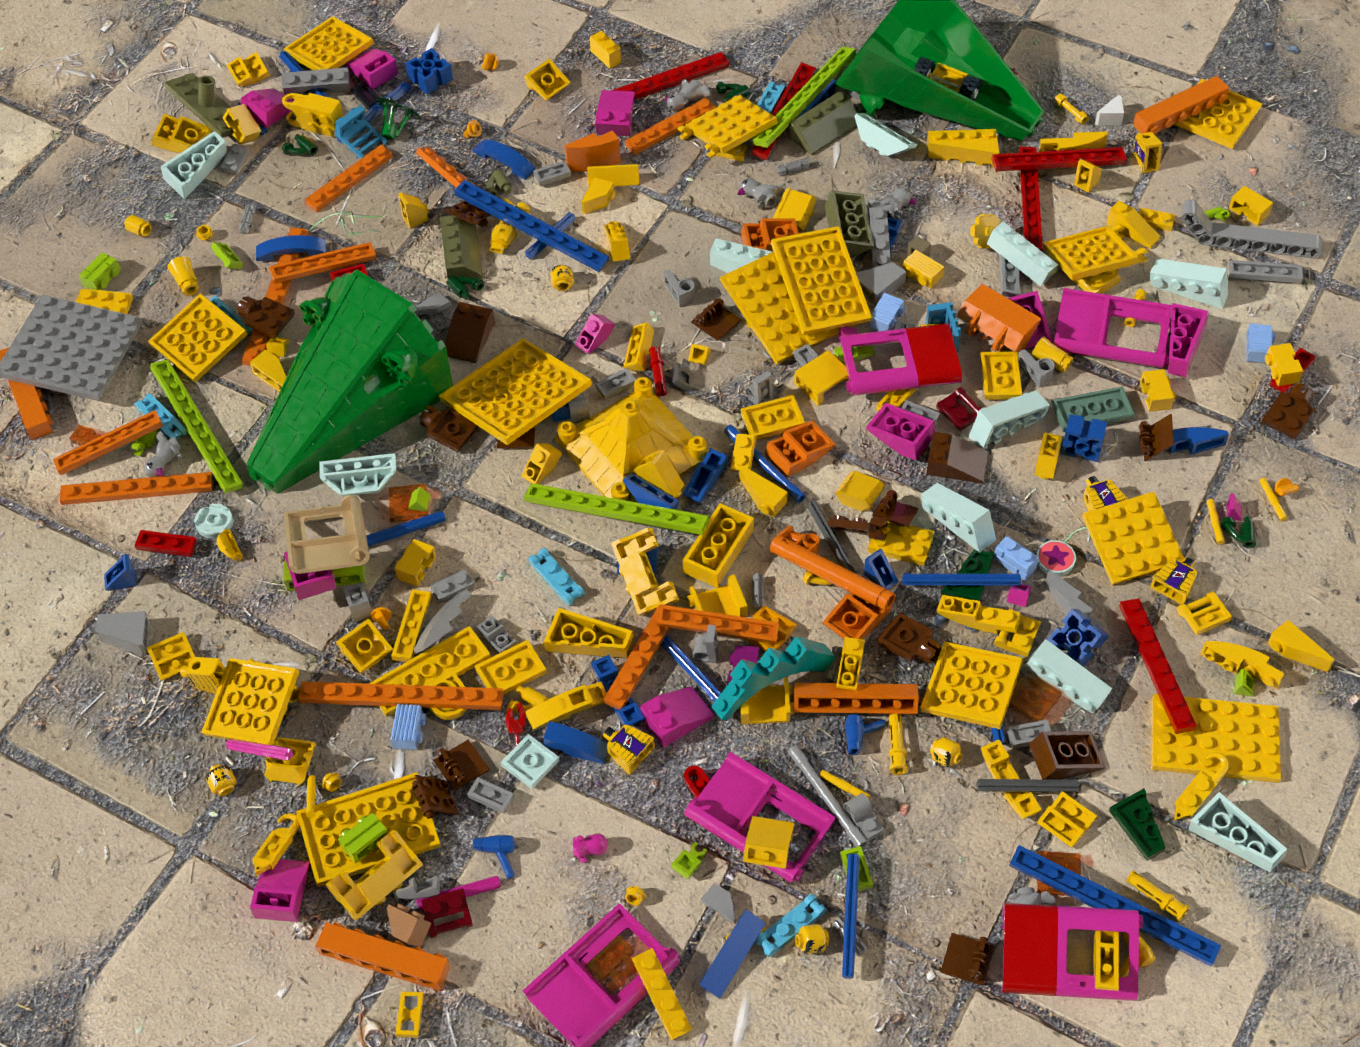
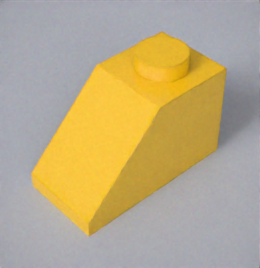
M1080 159L1074 185L1089 193L1100 181L1102 168Z
M594 178L581 201L582 213L587 214L607 207L616 195L613 182Z
M405 193L398 194L402 217L409 228L429 221L427 215L429 209L425 203L423 204L418 197Z

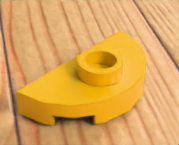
M223 530L216 540L219 550L232 560L240 562L243 559V555L231 530Z

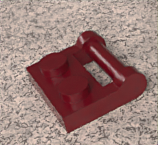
M962 387L957 388L953 394L944 398L936 405V408L959 431L973 424L978 411L983 408L979 407ZM961 399L975 413L971 414L957 400Z
M463 888L421 900L426 921L431 923L429 928L431 938L437 937V934L465 926L467 928L473 927ZM463 912L464 918L437 926L434 925L433 920Z

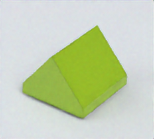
M421 487L417 488L412 492L408 509L427 511L431 494Z
M1241 669L1235 676L1234 694L1253 696L1254 678L1245 669Z

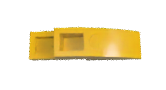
M1108 132L1073 133V138L1040 139L1038 152L1103 148L1106 146Z
M942 595L937 608V613L945 618L967 627L997 634L998 630L1016 633L1021 618L1020 612L981 606V601Z
M1205 641L1200 653L1207 660L1219 664L1225 670L1231 671L1234 674H1237L1240 669H1245L1251 676L1256 677L1267 686L1275 689L1279 687L1285 674L1268 664L1269 656L1238 644Z
M601 681L589 686L584 684L554 696L532 707L525 713L534 731L548 726L549 721L556 723L570 718L572 714L603 704V699L607 693Z

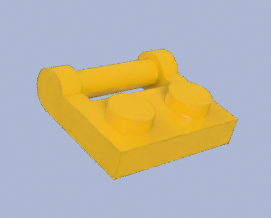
M1213 591L1207 593L1203 598L1187 605L1181 604L1177 607L1179 615L1184 617L1196 635L1229 622L1232 618L1229 611ZM1207 604H1212L1211 606H1209V607H1207V608H1204V609H1202V610H1200V611H1197V612H1195V613H1193V614L1191 613V611H1193V610H1195V609H1197V608H1200V607H1202V606H1204V605H1207Z
M1021 615L1012 641L1006 640L1009 632L1001 630L999 636L995 638L994 645L1028 657L1041 621Z

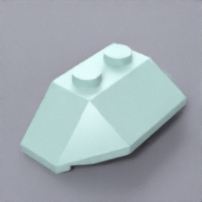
M866 113L855 115L861 140L869 148L877 149L879 154L888 157L916 148L917 144L896 133Z
M395 453L319 462L320 479L341 497L379 493L397 471Z

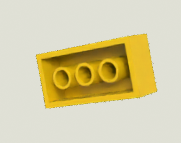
M719 503L711 515L703 535L699 534L684 557L683 573L718 588L754 531V518Z

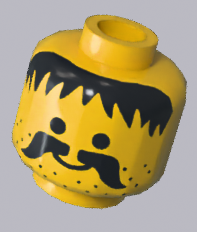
M558 265L551 270L550 277L553 288L559 291H566L573 286V271L569 266Z
M946 737L936 739L930 748L933 761L944 767L950 768L954 764H959L962 759L960 744Z
M216 764L209 769L210 772L206 775V782L213 794L226 796L235 790L234 787L237 780L229 766Z
M820 924L804 925L796 934L795 943L804 954L821 953L829 945V934Z

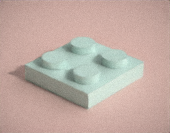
M528 734L500 763L504 769L533 789L560 760L556 754Z

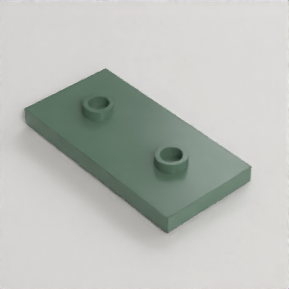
M1123 386L1053 399L1051 401L1062 432H1066L1069 414L1085 417L1084 420L1091 422L1092 419H1099L1107 422V424L1135 418V413Z

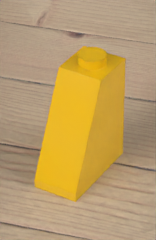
M663 449L644 457L634 469L642 479L677 499L681 495L680 490L683 488L684 483Z

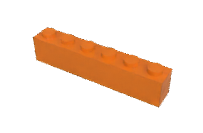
M1218 76L1212 77L1137 112L1133 126L1140 133L1153 132L1156 134L1165 128H1169L1178 122L1197 115L1199 112L1210 109L1214 105L1223 103L1227 99L1229 87Z
M9 348L0 350V361H2ZM8 380L31 440L52 433L50 425L53 424L50 414L46 415L45 413L48 411L45 401L41 402L40 400L43 398L40 388L36 389L32 385Z
M794 683V712L918 714L919 695L917 684L858 683L857 691L836 688L837 683Z
M326 922L316 943V948L320 955L437 991H441L450 969L448 959L442 954L435 953L433 955L426 953L424 949L414 947L413 949L406 947L404 943L399 941L390 942L379 935L370 936L359 929L350 930L340 923L330 924Z

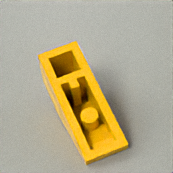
M1119 200L1109 210L1106 225L1114 227L1122 224L1125 229L1119 232L1149 249L1159 241L1161 236L1131 206Z
M265 349L250 362L253 374L280 392L286 375L279 357Z
M1044 432L1034 475L1042 479H1053L1063 436Z
M739 466V479L758 509L762 513L774 518L787 504L788 492L745 466Z
M1289 620L1274 630L1268 641L1271 648L1283 657L1326 672L1331 669L1335 660Z
M1095 930L1093 938L1095 989L1119 990V932Z

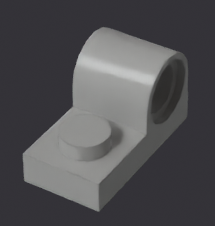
M670 269L663 272L664 284L679 307L691 303L695 299V284L692 280L682 279L679 281L678 277L673 275Z
M1025 349L1018 353L1019 367L1039 388L1052 380L1055 365L1051 359L1042 358L1035 361V358Z
M768 371L758 375L753 379V384L745 388L747 397L755 405L773 400L772 374Z
M583 392L568 402L571 422L573 424L582 422L590 417L587 399L584 397Z
M362 582L343 588L354 622L370 618L372 610Z
M708 625L707 632H703V635L695 638L692 657L699 662L717 663L719 643L716 625Z
M861 793L843 804V810L868 842L884 833V828L873 815L871 803L865 794Z

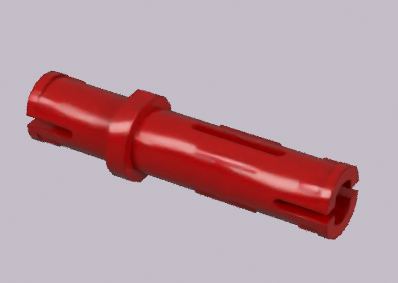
M655 346L649 349L651 358L650 368L653 370L656 396L660 397L661 392V397L668 393L663 370L664 361L661 358L660 347L657 346L655 350Z

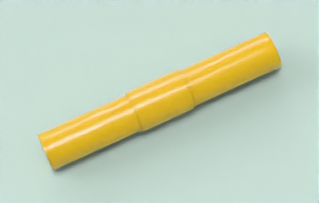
M1261 478L1259 482L1280 521H1285L1288 517L1276 494L1272 490L1267 478Z
M1209 499L1206 502L1217 544L1221 545L1225 543L1220 519L1214 499Z
M822 770L819 775L820 778L854 796H858L861 793L865 794L868 799L871 796L825 770Z
M314 775L308 776L306 816L309 818L315 816L316 777Z

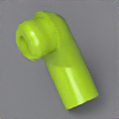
M1221 207L1204 211L1208 218L1225 221L1230 217V212Z

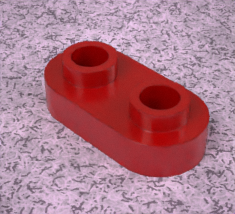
M690 766L684 772V782L694 797L698 798L710 779L701 767ZM695 776L698 779L693 781L691 780V777Z

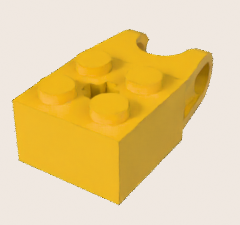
M289 93L282 98L283 105L287 109L292 110L286 116L287 122L290 125L336 138L334 136L335 123L340 117H343L340 100L309 93V95ZM288 99H294L293 102H286ZM292 116L297 117L295 120L290 119Z

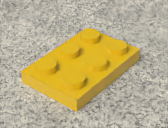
M81 288L76 302L128 314L133 301L132 293Z
M980 352L984 400L1010 399L1021 396L1022 388L1017 352Z
M794 395L741 408V415L749 435H755L757 437L756 440L782 434L786 430L805 423Z
M887 521L888 527L879 528V530L887 534L885 540L871 539L868 547V552L870 553L882 549L886 557L925 566L935 531L909 525V527L898 526L896 523Z
M528 640L474 666L475 671L486 688H503L504 694L547 674L545 666Z

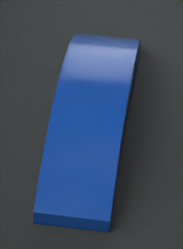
M487 139L482 140L473 149L474 153L485 159L490 156L510 167L513 174L524 180L533 173V170H536L532 163L524 156L500 142Z
M304 235L270 239L256 246V261L274 260V255L308 252L309 256L326 253V239Z
M609 655L591 662L598 682H602L606 693H608L618 676V670ZM631 696L625 707L619 710L613 708L623 725L633 726L645 720L636 702H633Z

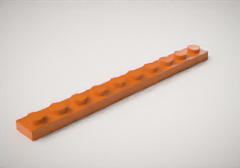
M291 227L288 236H308L309 233L308 229ZM302 252L281 254L277 264L300 259ZM272 279L265 297L283 304L292 280L275 284ZM253 329L242 358L243 365L251 366L250 362L265 349L267 350L266 343L271 339L270 336Z
M302 681L298 699L300 703L370 706L408 704L420 705L425 708L502 710L504 691L503 688Z

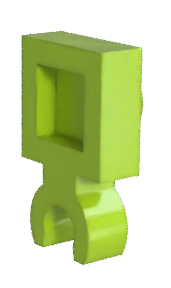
M697 842L691 845L690 853L684 849L671 865L673 870L686 879H689L700 867V860L705 857L707 852L706 848L702 852H697Z

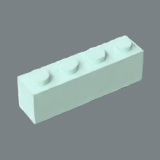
M1004 221L993 229L987 245L1039 286L1045 284L1061 270L1055 261Z

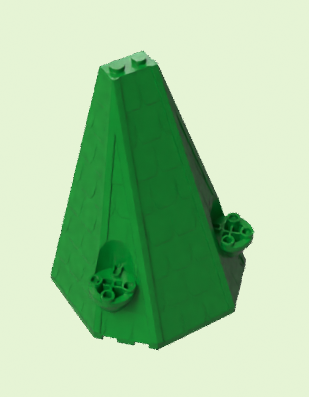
M898 0L836 81L839 87L859 93L860 101L867 111L866 114L870 117H873L877 112L876 108H881L885 102L884 98L903 107L977 129H996L999 135L1022 141L1026 136L1030 137L1035 132L1034 126L1037 127L1043 120L1041 116L1045 112L956 0ZM924 57L935 61L936 66L939 62L981 79L982 87L976 102L914 71L913 68H915L918 59Z
M359 270L336 277L330 282L324 297H318L310 301L305 300L299 305L304 315L302 320L306 325H312V328L301 344L246 463L249 469V476L254 481L261 482L269 491L273 490L278 494L319 471V462L338 460L426 410V406H432L440 402L439 395L453 386L446 345L442 340L437 341L431 334L433 328L425 319L421 321L414 313L417 310L414 304Z

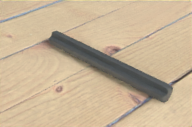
M817 501L808 502L807 508L839 564L856 573V568L834 530L828 526V520Z
M978 779L976 788L982 792H1078L1079 783L1077 780Z

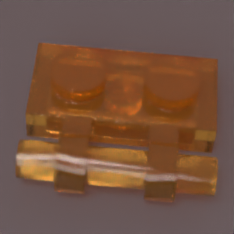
M617 935L587 963L588 968L602 981L608 976L613 979L607 984L611 991H614L618 986L622 987L626 983L625 980L632 973L636 974L638 972L630 957L634 953V948L620 935ZM624 962L627 967L618 973L616 969Z

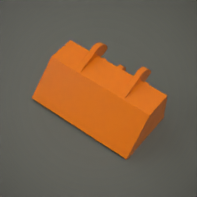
M983 283L964 301L956 317L968 323L966 328L967 335L975 336L981 331L985 333L983 336L984 341H988L990 337L995 339L992 350L995 352H1002L1006 347L1014 352L1024 350L1041 321V318Z

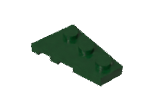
M974 549L957 574H989L994 552L982 550L979 553ZM947 585V587L942 589L941 596L946 595L981 601L985 585Z
M1145 788L1111 806L1109 812L1146 861L1164 852L1166 847L1159 827L1155 823L1151 805H1149L1146 798Z

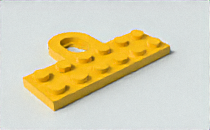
M468 626L369 684L465 687L458 677L473 669L475 665L491 658V655L472 628ZM379 706L386 718L396 713L397 706ZM429 708L436 717L444 720L456 719L467 711V709Z

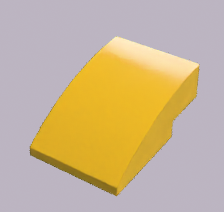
M164 113L153 135L151 145L164 150L182 153L211 134L212 130L208 126L184 116H180V119Z

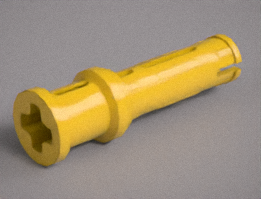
M891 714L888 717L891 749L888 753L889 758H891L890 773L893 775H904L908 772V766L905 759L907 751L903 745L902 716Z
M1133 870L1126 879L1127 883L1133 885L1158 903L1161 910H1166L1175 916L1178 922H1181L1190 909L1188 904L1184 905L1175 899V895L1172 893H1165Z

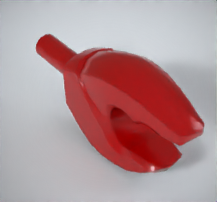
M521 702L517 704L518 719L513 718L511 708L508 709L505 718L509 733L511 735L515 734V746L520 743V734L524 732L527 721L525 709Z

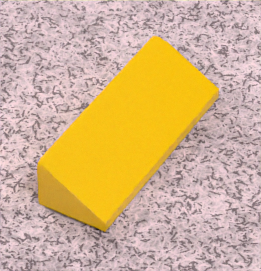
M638 164L587 167L588 186H590L594 178L613 182L614 186L639 185Z
M648 322L633 326L623 366L624 369L627 368L634 371L646 370L649 349L651 348L654 329Z

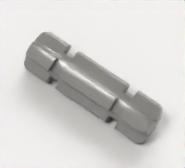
M803 158L801 161L797 160L786 163V166L784 164L779 165L777 172L782 176L786 172L789 174L799 171L801 168L806 169L810 167V162L808 158Z
M246 205L238 227L240 233H248L256 210L254 205Z
M755 573L752 576L751 607L756 610L763 607V575Z
M834 646L832 648V653L836 658L829 665L827 682L837 683L842 647Z
M839 917L833 922V928L840 932L839 935L844 940L845 921ZM856 935L855 954L861 956L866 952L867 948L862 941L859 942V938Z

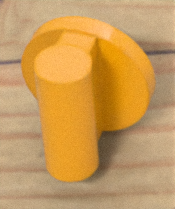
M486 53L482 69L495 70L499 65L497 55Z
M476 120L470 121L463 136L465 138L480 136L482 131L480 123Z
M1281 478L1275 485V493L1279 496H1286L1287 494L1299 491L1298 485L1292 484V481L1288 478Z
M385 607L374 609L371 613L372 619L379 623L382 630H387L389 628L387 621L391 618V611Z

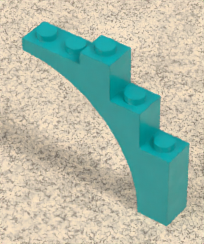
M796 636L785 651L768 648L757 663L741 659L730 673L733 679L711 707L721 720L727 721L743 703L766 686L800 672H825L836 656L826 644Z

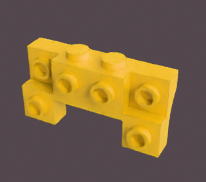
M647 527L635 534L611 543L620 565L619 572L626 581V590L631 595L638 615L648 614L656 610L660 604L669 606L679 601L673 582H666L658 586L646 552L659 547L652 528Z
M391 830L376 843L385 857L357 881L353 882L347 872L341 871L326 884L336 900L341 902L354 920H358L373 906L382 904L391 891L395 892L401 888L402 882L423 865L396 830Z

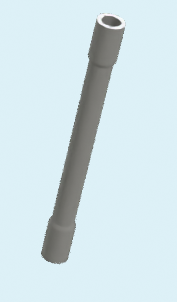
M798 745L791 747L788 750V754L796 765L801 768L847 832L848 837L856 847H865L868 841L858 827L853 824L810 765Z

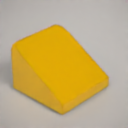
M271 338L266 343V348L278 357H284L289 339Z
M692 344L688 361L706 365L711 352L710 347Z

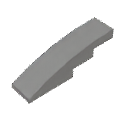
M1049 571L1045 584L1064 612L1068 614L1071 609L1081 610L1091 619L1089 625H1098L1101 629H1104V625L1091 616L1093 609L1080 600L1082 592L1052 571Z
M468 589L454 596L431 619L413 650L415 654L425 650L453 629L449 621L462 613L458 605L472 596Z

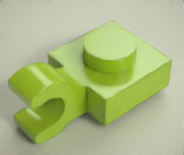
M159 430L134 440L131 449H135L133 454L142 456L146 447L152 448L157 440L155 435L159 433Z

